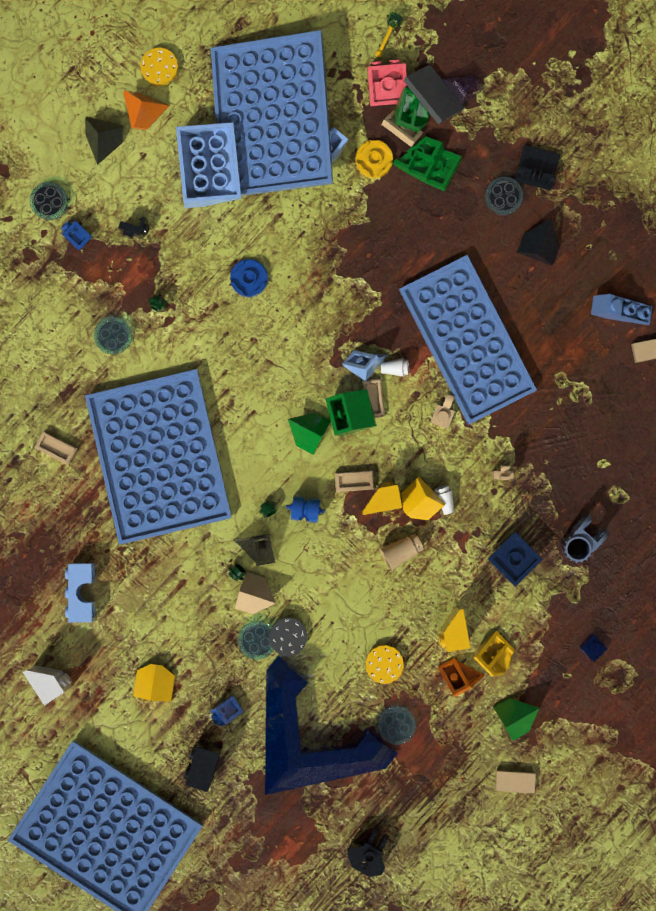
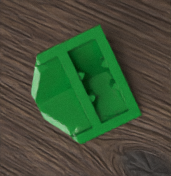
M404 87L394 110L395 124L419 132L427 125L429 112L413 92Z

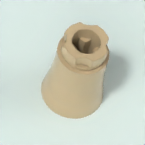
M413 534L410 537L407 536L390 545L381 547L379 550L388 568L393 572L401 564L418 555L424 548L418 536Z

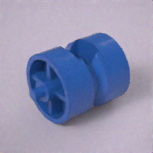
M294 495L293 502L290 505H286V508L291 511V520L299 521L306 518L309 522L317 523L318 515L325 512V509L319 507L320 498L310 497L308 500H305L303 496Z

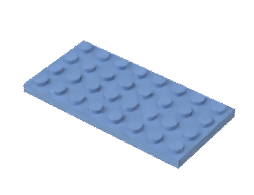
M468 255L399 289L452 395L455 396L454 399L468 425L537 391Z

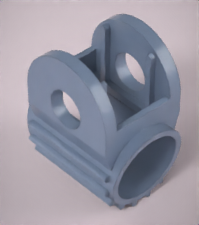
M589 513L572 527L569 534L566 533V536L563 537V542H561V549L570 561L573 560L576 563H582L589 556L591 557L590 554L597 550L609 535L607 529L600 530L594 537L584 530L591 523L592 516ZM574 539L585 540L583 552L578 555L569 554L567 550L569 543Z

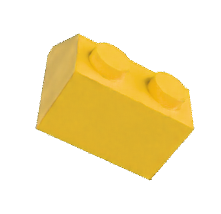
M393 482L380 484L381 488L375 491L362 510V515L402 508L398 485H393Z
M456 606L440 628L441 634H438L439 645L447 652L470 648L464 609Z

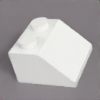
M35 665L23 672L44 706L73 687L71 685V678L67 673L64 674L62 670Z

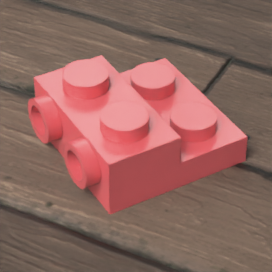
M401 59L389 60L390 64L382 65V61L371 62V66H367L370 106L397 104L402 89L404 87L407 88L403 81L406 78V63H401Z

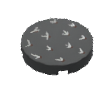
M294 618L277 620L269 631L271 648L280 655L294 656L300 653L306 645L307 631L304 625Z

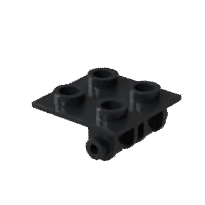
M524 145L515 182L551 191L556 179L555 174L561 154Z

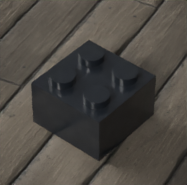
M200 740L199 744L194 745L189 758L193 761L189 763L184 774V779H187L186 786L205 792L209 791L223 746Z

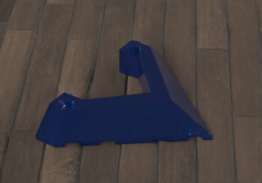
M279 655L266 670L265 795L386 769L398 753L369 729L365 731L355 744L302 749L297 696L308 683V679Z

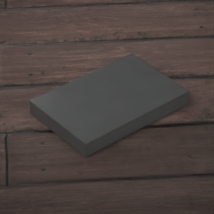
M431 65L406 76L403 80L438 125L465 109Z

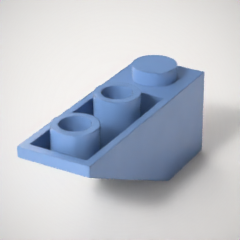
M611 294L593 297L591 315L605 319L650 325L652 306Z

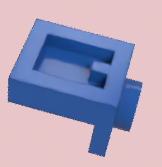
M68 220L61 227L62 231L60 234L79 251L92 238L75 220L71 222Z
M234 696L229 697L220 705L210 710L213 722L216 725L219 724L220 727L228 724L244 712Z

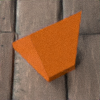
M126 90L123 92L131 128L147 130L170 106L138 92Z
M455 658L438 667L454 697L471 689L485 676L456 661Z

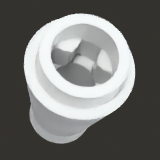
M400 358L381 362V373L402 377L409 375V361Z
M449 485L435 488V493L445 503V506L441 508L444 515L455 512L452 489L449 488Z

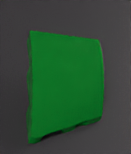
M425 136L417 145L408 149L404 156L400 159H395L393 164L418 180L446 191L462 161V157L444 150L442 142Z

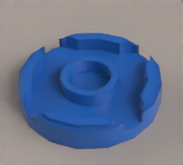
M241 260L231 270V285L235 292L241 296L255 297L261 294L267 287V271L257 260Z

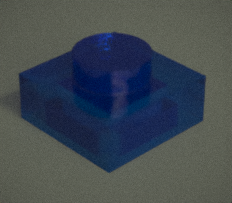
M594 634L579 647L593 662L607 650V647Z

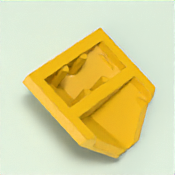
M420 477L415 479L402 492L403 510L410 518L429 520L445 506V503Z
M494 631L478 647L474 659L491 676L503 675L510 667L514 648L497 631Z
M149 664L140 668L136 673L133 696L149 701L171 702L175 675L163 665Z

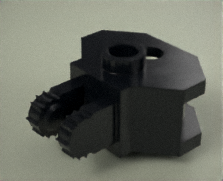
M374 828L369 837L365 838L364 841L352 842L347 849L351 866L368 877L380 876L385 870L382 854L389 836L384 834L379 844H375L373 841L378 835L379 829Z

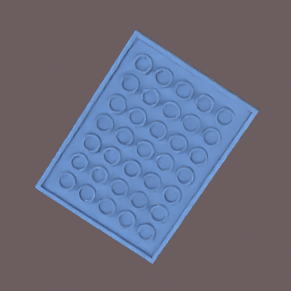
M318 30L212 47L211 59L216 124L234 123L241 196L334 184L322 31Z
M197 369L85 395L119 545L232 518Z
M73 740L7 841L115 911H148L203 827V824Z

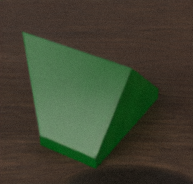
M316 413L288 419L296 446L314 455L331 421Z
M510 697L493 707L512 741L530 731L539 711L538 707Z

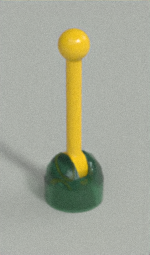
M390 12L387 23L389 29L379 50L375 52L377 58L382 57V51L392 30L399 28L404 20L397 13Z

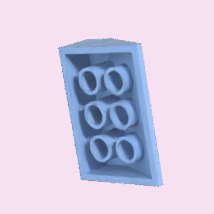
M234 123L176 127L184 208L205 207L241 199Z

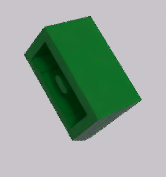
M367 389L345 392L325 398L335 436L342 437L377 426Z

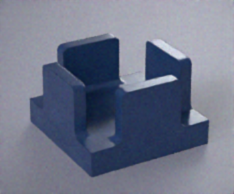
M516 532L505 538L487 558L492 563V566L514 587L543 560Z

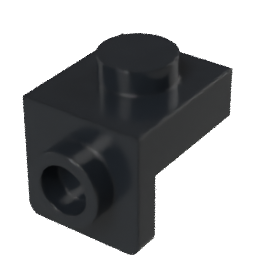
M142 217L139 227L120 221L118 229L124 237L129 239L136 237L143 240L144 235H147L150 225L147 218Z

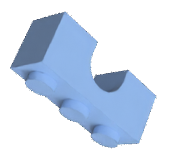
M95 563L68 564V568L65 570V577L68 579V587L65 589L68 606H66L65 615L68 618V623L95 621V601L84 600L80 595V589L85 583L95 582Z

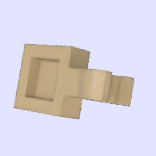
M446 394L443 405H436L430 423L449 429L455 412L450 410L455 396Z
M501 465V467H497V471L492 472V479L510 480L514 479L513 471H509V465Z

